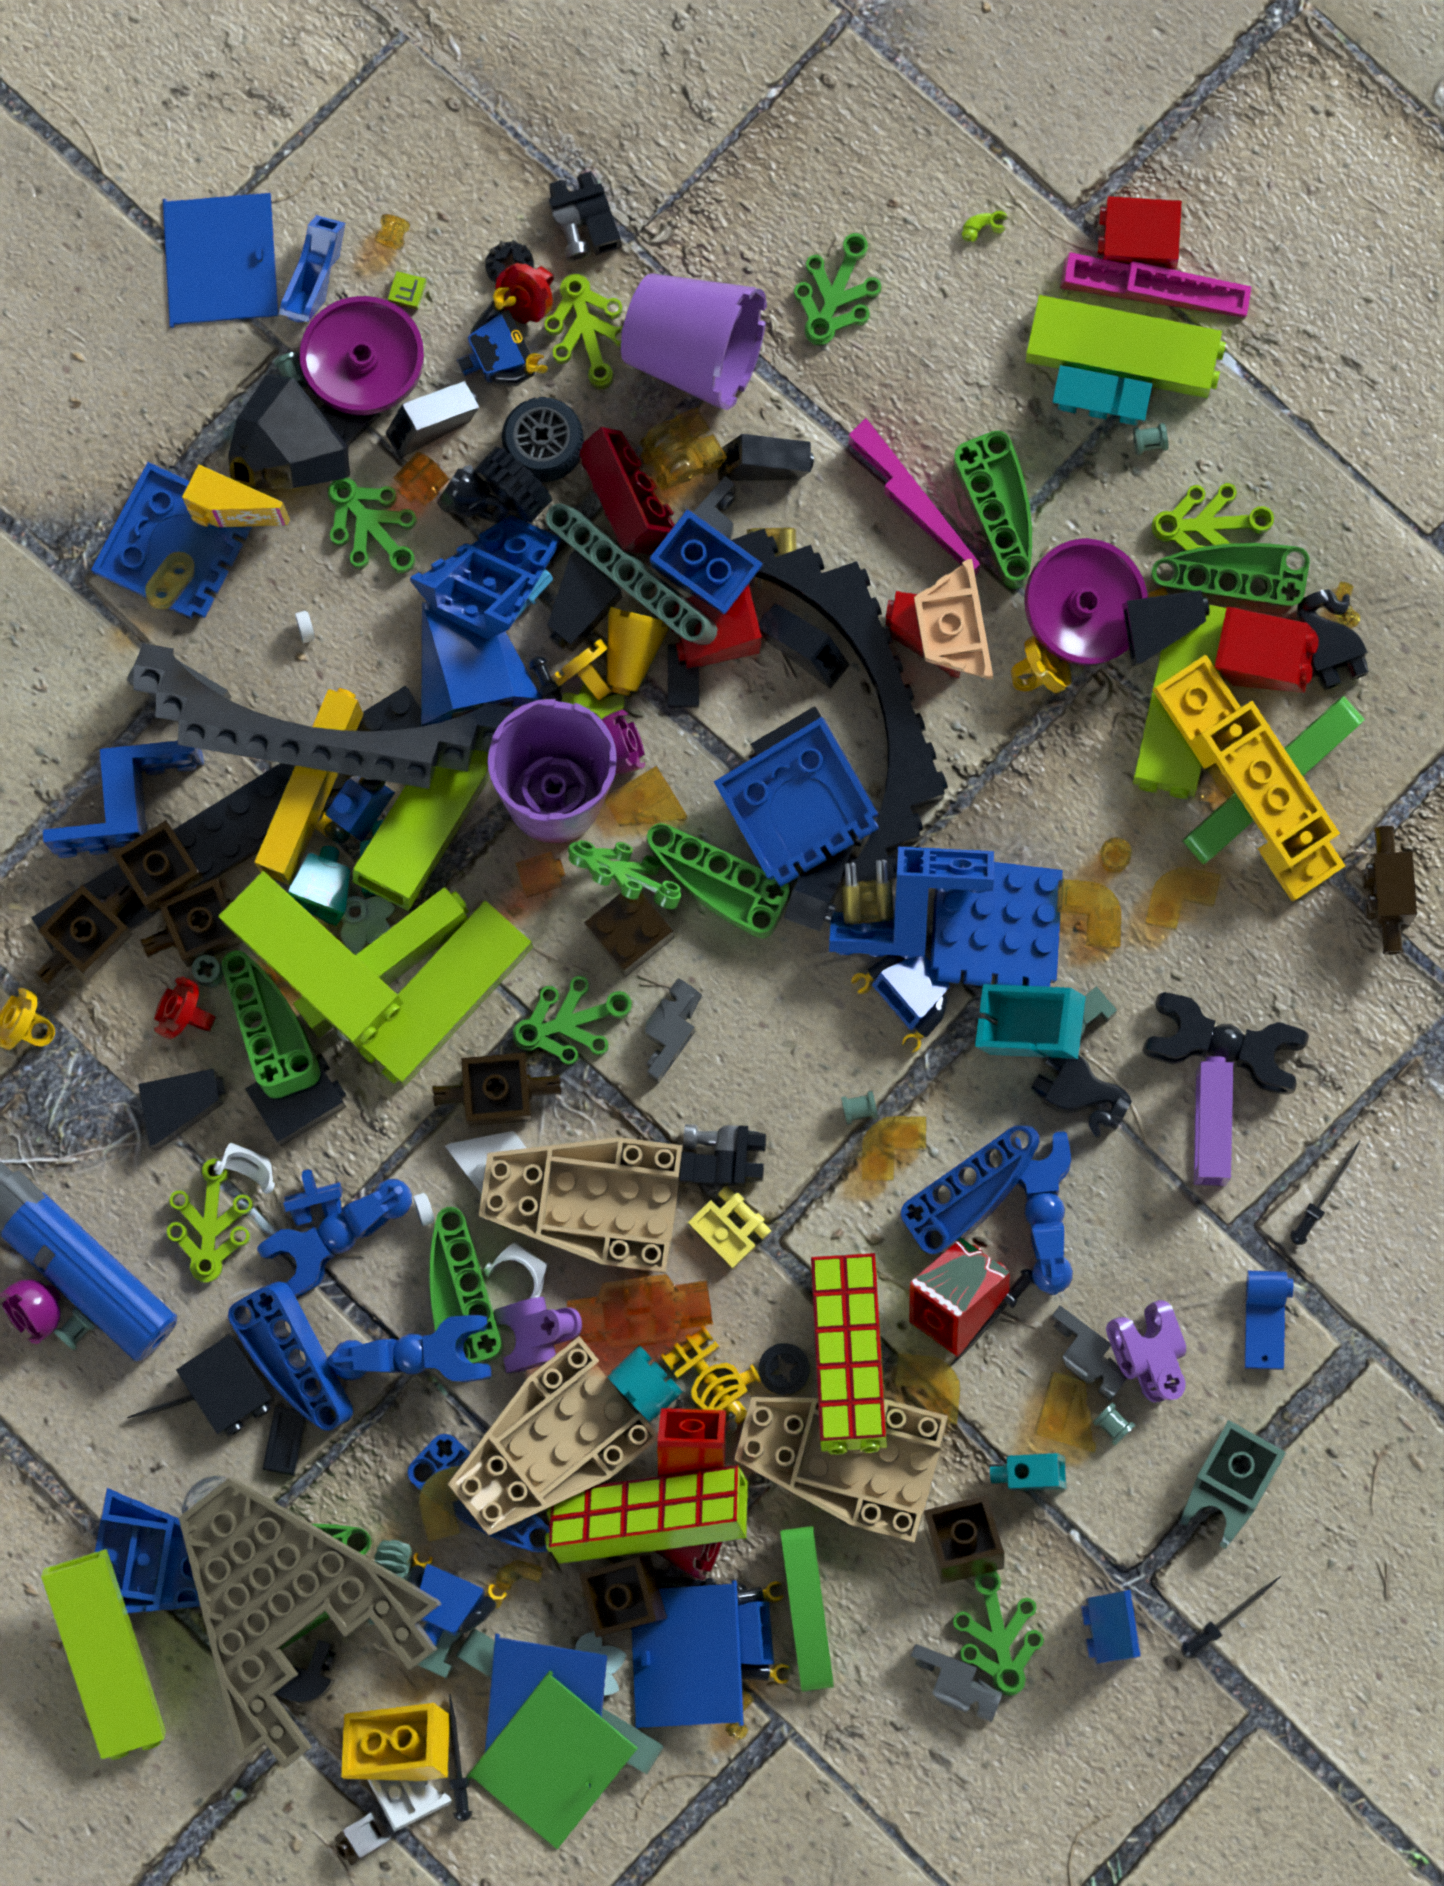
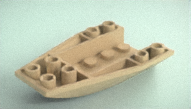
M617 1137L487 1153L479 1217L601 1265L666 1273L679 1192L683 1145Z
M580 1336L525 1380L448 1483L451 1490L488 1536L610 1479L658 1439V1434L640 1412L636 1414L597 1366L599 1360Z
M751 1397L734 1460L851 1526L915 1543L938 1463L948 1416L884 1399L887 1448H880L878 1452L865 1453L861 1449L848 1450L845 1454L833 1455L829 1454L828 1451L822 1452L818 1398Z

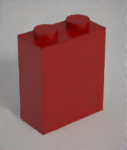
M1108 196L1106 207L1100 206L1099 225H1105L1104 236H1098L1097 255H1103L1105 260L1128 265L1134 261L1176 270L1179 260L1182 200Z

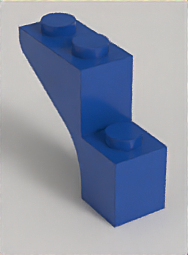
M316 215L308 224L301 257L281 301L280 315L288 316V319L294 322H309L324 304L331 267L340 257L346 223Z

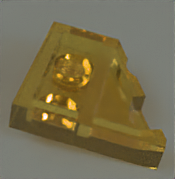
M657 766L608 794L604 800L619 827L634 826L638 823L657 824L661 821L673 820L681 822L688 819L686 812Z
M1051 1372L1034 1435L1095 1453L1096 1443L1093 1442L1090 1425L1092 1421L1090 1409L1086 1403L1085 1381Z

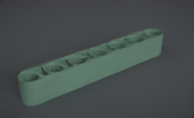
M555 504L548 509L546 522L551 530L681 637L699 645H708L715 639L717 627L711 618L629 551H623L612 537L580 511L564 504ZM568 514V521L562 526V519ZM590 531V539L584 544V536ZM612 549V557L606 562V554ZM634 568V576L628 581V572ZM656 586L657 593L655 597L650 599V591ZM679 604V612L673 617L672 610L674 606ZM701 622L702 630L695 636V627Z
M474 1628L456 1656L491 1677L495 1640ZM603 1708L602 1718L638 1747L627 1763L648 1775L664 1746Z

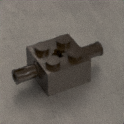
M1379 826L1374 828L1376 853L1373 854L1369 863H1366V869L1362 870L1363 888H1368L1369 891L1368 900L1364 902L1365 919H1371V928H1382L1383 954L1395 955L1403 953L1401 927L1410 926L1417 916L1413 851L1395 852L1394 826Z
M217 878L158 903L167 925L165 930L140 939L148 958L174 946L175 949L177 948L185 965L190 967L199 956H215L244 943L218 917L234 900L227 899L223 887ZM204 917L206 926L200 928L198 926L200 924L199 919Z
M122 881L104 901L102 899L99 901L81 885L38 930L55 948L53 949L54 953L35 973L50 986L54 979L68 965L70 967L74 965L90 980L133 935L129 928L118 919L120 917L118 913L137 896V893L125 881ZM86 928L91 934L88 937L83 936L81 933L82 929Z
M525 1052L461 1058L463 1077L461 1084L432 1086L434 1106L463 1103V1106H465L466 1122L469 1127L532 1121L531 1100H533V1096L562 1095V1089L559 1085L561 1084L560 1074L532 1077L531 1074L529 1075L528 1059ZM496 1083H500L501 1087L505 1089L500 1091L499 1096H494L492 1092H489V1090L494 1089Z

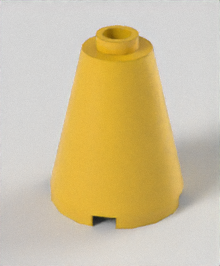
M610 607L608 613L607 684L612 685L611 692L629 696L631 690L638 691L669 630V626L660 619Z

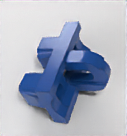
M307 1169L303 1170L301 1175L305 1191L284 1197L285 1211H290L295 1224L298 1226L313 1221L310 1206L321 1203L325 1217L334 1213H341L343 1190L340 1182L317 1188L312 1170Z

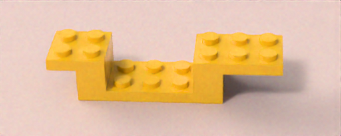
M1207 655L1199 658L1152 689L1203 768L1206 769L1214 763L1218 765L1268 841L1257 849L1291 901L1297 900L1345 867V864L1330 843V840L1338 836L1340 832L1253 700L1240 707Z

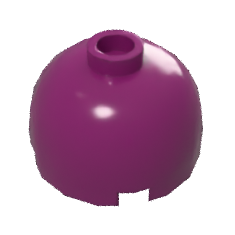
M622 709L610 713L601 719L608 728L615 744V774L619 775L629 774L645 767V762L640 763L639 758L645 755L640 734L634 722L627 723L624 716L629 714Z
M24 1279L12 1284L0 1293V1297H5L6 1299L1 1303L6 1315L20 1333L25 1328L32 1335L28 1339L31 1343H40L57 1328L61 1318V1308L58 1303L61 1298L52 1285L45 1286L40 1281Z

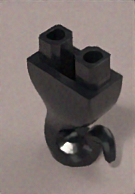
M1330 589L1321 590L1304 597L1297 606L1298 621L1308 623L1318 635V649L1316 653H1313L1310 665L1312 666V677H1317L1324 690L1341 684L1336 670L1338 668L1346 666L1351 680L1364 677L1369 672L1365 658L1368 652L1361 637L1351 628L1323 618L1316 612L1320 608H1325L1333 615H1342L1348 610L1350 595L1345 594L1340 602Z
M1078 1055V1059L1048 1057L1045 1064L1060 1073L1055 1081L1039 1073L1030 1090L1044 1099L1043 1104L1062 1113L1079 1112L1102 1103H1110L1112 1106L1110 1112L1103 1110L1094 1111L1089 1116L1088 1124L1096 1138L1101 1136L1099 1124L1116 1131L1132 1103L1128 1093L1118 1085L1099 1080L1091 1071L1087 1061L1080 1055Z

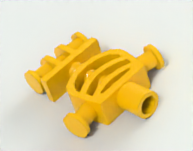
M701 1324L699 1326L700 1330L692 1336L689 1333L685 1336L688 1340L685 1345L681 1347L678 1343H675L673 1345L675 1349L667 1355L661 1354L660 1356L671 1370L675 1369L673 1365L684 1359L686 1364L674 1372L677 1379L692 1368H695L697 1373H699L691 1389L692 1399L698 1405L695 1409L726 1410V1416L736 1427L745 1420L747 1410L739 1401L741 1397L748 1393L745 1385L755 1380L758 1383L761 1382L760 1377L753 1364L749 1365L750 1369L739 1374L734 1365L729 1363L715 1364L709 1367L705 1359L720 1347L715 1341L703 1351L700 1349L699 1346L708 1339L710 1341L713 1340L710 1333ZM694 1348L698 1355L690 1360L686 1352ZM725 1369L733 1373L720 1378L714 1374L715 1371ZM705 1381L708 1387L699 1399L697 1390L700 1383ZM729 1381L738 1382V1384L729 1386L727 1388H725L724 1385H722L723 1383ZM713 1391L715 1397L711 1401L710 1405L707 1407L705 1405L706 1400L710 1393Z

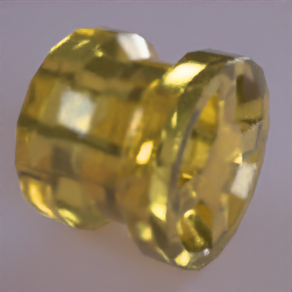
M383 214L379 221L381 228L376 232L374 240L391 249H403L405 244L403 237L409 231L410 223L401 217Z
M1118 837L1105 841L1099 854V861L1103 869L1111 873H1119L1125 870L1132 856L1129 843Z

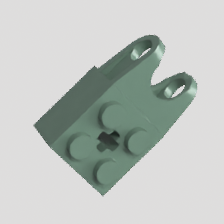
M1228 1420L1196 1478L1180 1524L1187 1526L1190 1520L1205 1507L1213 1506L1219 1508L1226 1517L1224 1536L1219 1545L1226 1549L1256 1510L1287 1453ZM1242 1456L1249 1459L1247 1464L1251 1467L1249 1472L1243 1471L1242 1474H1237L1235 1472L1237 1467L1233 1464L1236 1458L1241 1460Z

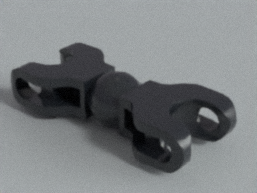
M1168 992L1157 995L1155 1001L1157 1011L1172 1018L1178 1026V1032L1170 1038L1149 1037L1144 1042L1142 1049L1146 1056L1174 1065L1184 1062L1191 1056L1205 1058L1208 1052L1211 1057H1225L1226 1062L1237 1061L1236 1067L1245 1069L1250 1074L1254 1084L1262 1090L1284 1095L1295 1092L1297 1087L1295 1076L1278 1068L1274 1061V1053L1281 1049L1295 1051L1303 1049L1309 1040V1035L1306 1031L1277 1022L1266 1026L1260 1031L1247 1029L1245 1034H1243L1239 1028L1232 1024L1215 1026L1216 1020L1206 1018L1202 1014L1199 1005L1192 998Z

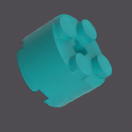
M638 1345L611 1371L607 1378L651 1422L660 1415L661 1408H667L683 1391L671 1378L667 1382L664 1381L668 1374L655 1361L649 1365L648 1362L652 1358Z

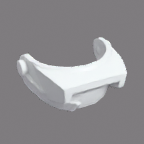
M230 1143L225 1150L222 1160H217L214 1170H216L218 1175L222 1173L223 1169H230L253 1179L261 1186L262 1192L265 1194L271 1193L275 1183H273L271 1163L267 1157Z
M514 1242L496 1258L493 1264L488 1263L483 1270L485 1272L484 1275L489 1277L496 1266L502 1261L515 1260L522 1263L530 1271L534 1280V1290L530 1298H536L541 1295L548 1263L532 1254L519 1243Z

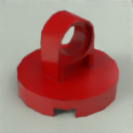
M520 263L508 266L497 277L495 289L509 288L504 295V299L506 301L508 297H516V303L513 306H504V311L509 309L513 319L523 324H527L529 321L535 323L541 321L552 309L553 297L550 286L555 276L543 266L537 269Z
M184 976L176 978L174 981L178 985L173 990L167 988L158 1003L154 1020L159 1022V1026L154 1027V1031L167 1039H173L178 1036L187 1024L210 1032L216 1016L196 1007L199 995L198 984Z

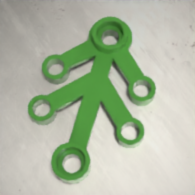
M852 233L845 238L843 242L845 257L832 286L824 270V260L821 256L811 255L806 261V270L810 275L814 276L825 302L821 313H819L812 299L813 290L810 284L800 282L794 288V297L798 302L802 303L808 317V321L805 324V336L814 345H826L833 340L835 331L852 324L865 325L869 321L870 312L865 305H856L851 312L832 318L836 308L865 296L876 298L881 293V282L875 277H869L864 283L845 290L857 260L863 259L868 251V242L859 233ZM853 245H857L861 248V251L859 253H852L850 248ZM817 261L821 266L819 269H812L809 266L810 263ZM869 284H875L878 289L870 292L866 287ZM800 289H807L809 294L801 297L798 294ZM863 311L866 316L863 319H857L855 313ZM818 327H823L826 332L823 335H817L814 330Z
M350 478L332 481L328 488V497L330 502L336 506L334 527L330 531V538L334 545L344 546L349 541V533L345 528L348 508L356 516L354 548L349 556L352 566L357 569H363L369 563V556L366 552L369 531L390 555V564L396 572L407 573L411 571L415 565L413 552L408 547L398 546L379 523L399 524L401 528L409 530L417 523L415 513L410 509H403L401 511L366 509L359 501H379L382 506L391 507L397 501L395 490L390 486H384L381 489L357 487L356 483ZM347 489L349 495L346 498H340L338 496L339 491ZM386 492L393 494L392 499L389 501L382 499V495ZM405 515L413 517L412 521L408 524L401 521ZM339 531L345 533V537L342 540L334 539V535ZM358 554L365 556L364 561L361 563L354 561V557ZM401 557L409 559L408 564L405 566H399L397 562Z
M584 840L573 842L569 845V861L577 867L588 869L592 874L593 881L597 884L608 886L613 878L621 888L622 895L629 899H638L642 887L655 892L653 899L659 906L666 909L677 908L681 898V888L679 885L671 881H664L660 884L639 874L657 875L661 863L656 857L645 856L642 862H628L633 853V848L623 842H617L614 849L595 848L592 843Z
M576 976L570 982V991L555 1020L543 1023L549 1007L554 1006L559 1001L557 989L553 986H546L540 991V1000L531 1018L522 1020L515 1026L513 1040L524 1051H533L541 1048L559 1057L561 1062L567 1066L574 1065L578 1061L579 1054L577 1049L571 1045L562 1046L546 1036L559 1032L589 1047L593 1054L602 1056L609 1049L607 1039L601 1035L594 1036L576 1026L610 1015L615 1018H624L631 1012V999L625 992L616 991L608 996L606 1003L573 1013L581 996L586 995L589 991L587 979L583 976ZM577 981H583L586 986L584 990L576 991L574 984ZM547 991H553L555 998L552 1001H546L544 994ZM616 1001H623L626 1004L624 1010L616 1011L613 1008ZM528 1030L535 1033V1037L531 1041H526L523 1038V1034ZM597 1040H602L605 1043V1047L601 1051L593 1048V1044ZM567 1050H572L575 1053L571 1061L563 1058V1054Z
M996 1571L977 1575L975 1578L977 1591L984 1595L992 1632L975 1622L967 1612L957 1613L953 1618V1625L958 1631H966L996 1650L999 1664L980 1654L978 1647L974 1644L964 1645L960 1651V1657L965 1663H973L993 1676V1684L997 1691L1002 1692L1003 1695L1012 1696L1023 1689L1026 1681L1023 1669L1034 1651L1043 1645L1044 1638L1037 1630L1027 1632L1024 1636V1646L1012 1662L1009 1647L1026 1620L1035 1614L1037 1607L1032 1599H1021L1017 1604L1015 1615L1005 1629L997 1591L1001 1586V1578ZM985 1576L991 1577L994 1581V1585L990 1589L984 1588L981 1584V1580ZM1025 1601L1030 1602L1033 1606V1610L1029 1614L1022 1613L1020 1609L1021 1604ZM961 1615H965L969 1619V1625L965 1628L957 1625V1618ZM1030 1634H1037L1039 1636L1040 1643L1037 1646L1029 1645L1028 1636ZM968 1647L976 1651V1657L973 1660H967L964 1657V1650ZM1006 1673H1012L1015 1676V1683L1011 1686L1005 1685L1003 1682V1676Z

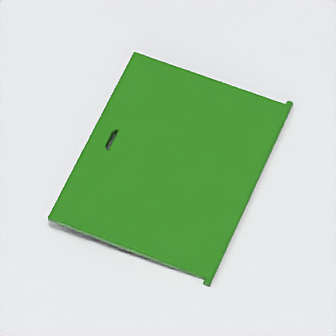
M549 1671L467 1777L475 1779L558 1849L638 1747L552 1676L553 1672Z

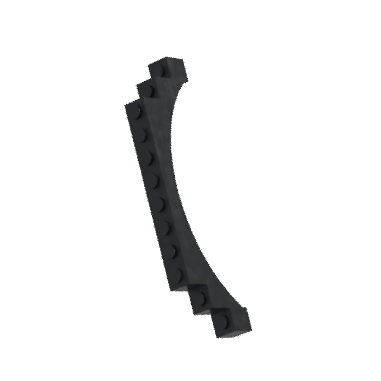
M765 528L732 539L731 541L763 563L762 568L755 577L771 582L794 594L816 609L838 630L856 653L873 684L882 711L887 739L888 770L880 813L876 821L879 829L871 833L858 858L849 861V864H856L859 895L864 889H869V891L876 890V861L878 860L881 863L882 860L887 861L888 881H890V884H893L896 880L897 862L894 856H888L887 852L898 849V846L903 847L919 841L920 831L924 830L918 813L913 814L911 810L942 800L945 795L944 790L948 789V785L943 772H937L933 760H936L937 756L932 743H926L922 731H925L926 728L920 713L915 714L911 702H914L915 699L909 684L904 685L900 673H903L904 670L898 655L893 656L889 644H892L893 641L887 626L882 627L878 616L882 615L879 602L876 597L871 598L867 589L868 586H871L868 573L865 568L860 569L857 561L821 573V570L825 569L823 560L819 552H813L811 545L775 557L774 554L779 553L777 544L773 536H767Z
M143 643L134 664L133 690L156 694L155 717L179 721L178 745L427 789L430 788L436 767L468 772L474 750L489 752L496 729L515 709L483 703L482 708L466 715L417 728L391 731L334 730L280 720L253 711L223 697L187 671L174 656L173 648Z

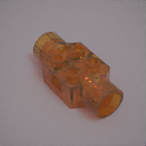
M667 1274L607 1282L602 1283L598 1296L566 1301L567 1308L572 1307L580 1314L582 1328L578 1336L585 1343L607 1341L613 1351L635 1348L638 1345L642 1347L676 1342L681 1329L713 1325L707 1280L674 1285Z

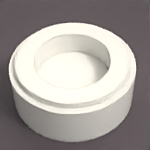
M308 612L295 613L303 644L314 641L315 635Z
M421 1193L413 1196L415 1208L422 1226L434 1223L435 1219L427 1195Z

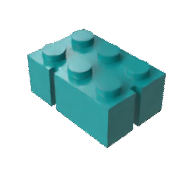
M1060 365L1052 402L1058 404L1057 410L1076 414L1077 408L1089 410V417L1107 420L1108 414L1120 416V423L1137 426L1138 420L1145 421L1153 383L1128 378L1123 379L1118 378V376Z
M983 984L979 1012L994 1021H998L996 1026L986 1019H978L975 1047L989 1055L1045 1058L1047 1055L1051 1058L1078 1059L1086 996L1070 987Z

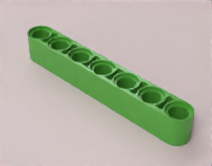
M1342 696L1284 749L1301 775L1304 776L1365 719L1346 697ZM1234 793L1192 830L1182 842L1204 865L1254 820L1237 794Z

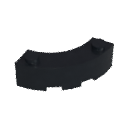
M854 831L849 833L854 844L834 856L830 854L827 847L822 849L827 860L807 872L802 871L792 891L784 919L817 931L821 930L824 922L831 923L837 906L833 903L845 876V864L851 860L855 846H862L865 837L859 840Z

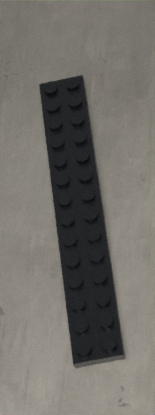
M405 685L363 711L362 719L356 731H391L421 727V708ZM279 763L173 829L204 878L203 881L190 889L216 879L259 852L296 765ZM338 773L322 812L330 807L346 781L350 777L356 776ZM116 864L83 885L99 901L101 899L104 901L122 881H125L134 890L119 864ZM77 889L31 917L38 930ZM137 895L118 913L120 916L118 919L132 931L161 913V910L158 908L150 913ZM86 928L81 930L82 935L85 937L91 934ZM45 939L51 951L54 953L53 949L55 947ZM68 965L64 969V971H68L69 969L74 967V965H72L71 967Z

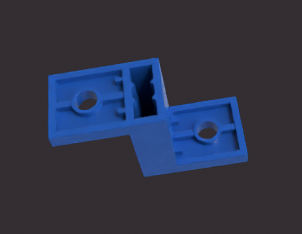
M178 740L100 749L106 823L42 830L43 842L54 855L58 854L59 858H73L77 856V852L89 851L92 855H101L108 853V849L122 848L147 832L142 772L146 771L148 775H158L165 773V769L177 768L178 771L195 770L196 766L204 765L202 750L178 745Z
M898 846L895 914H891V918L878 919L876 913H860V921L847 922L846 912H835L830 925L829 952H836L840 955L862 953L874 957L900 955L903 958L909 959L916 958L917 956L925 957L928 889L936 888L942 892L957 889L968 890L972 893L993 891L994 851Z

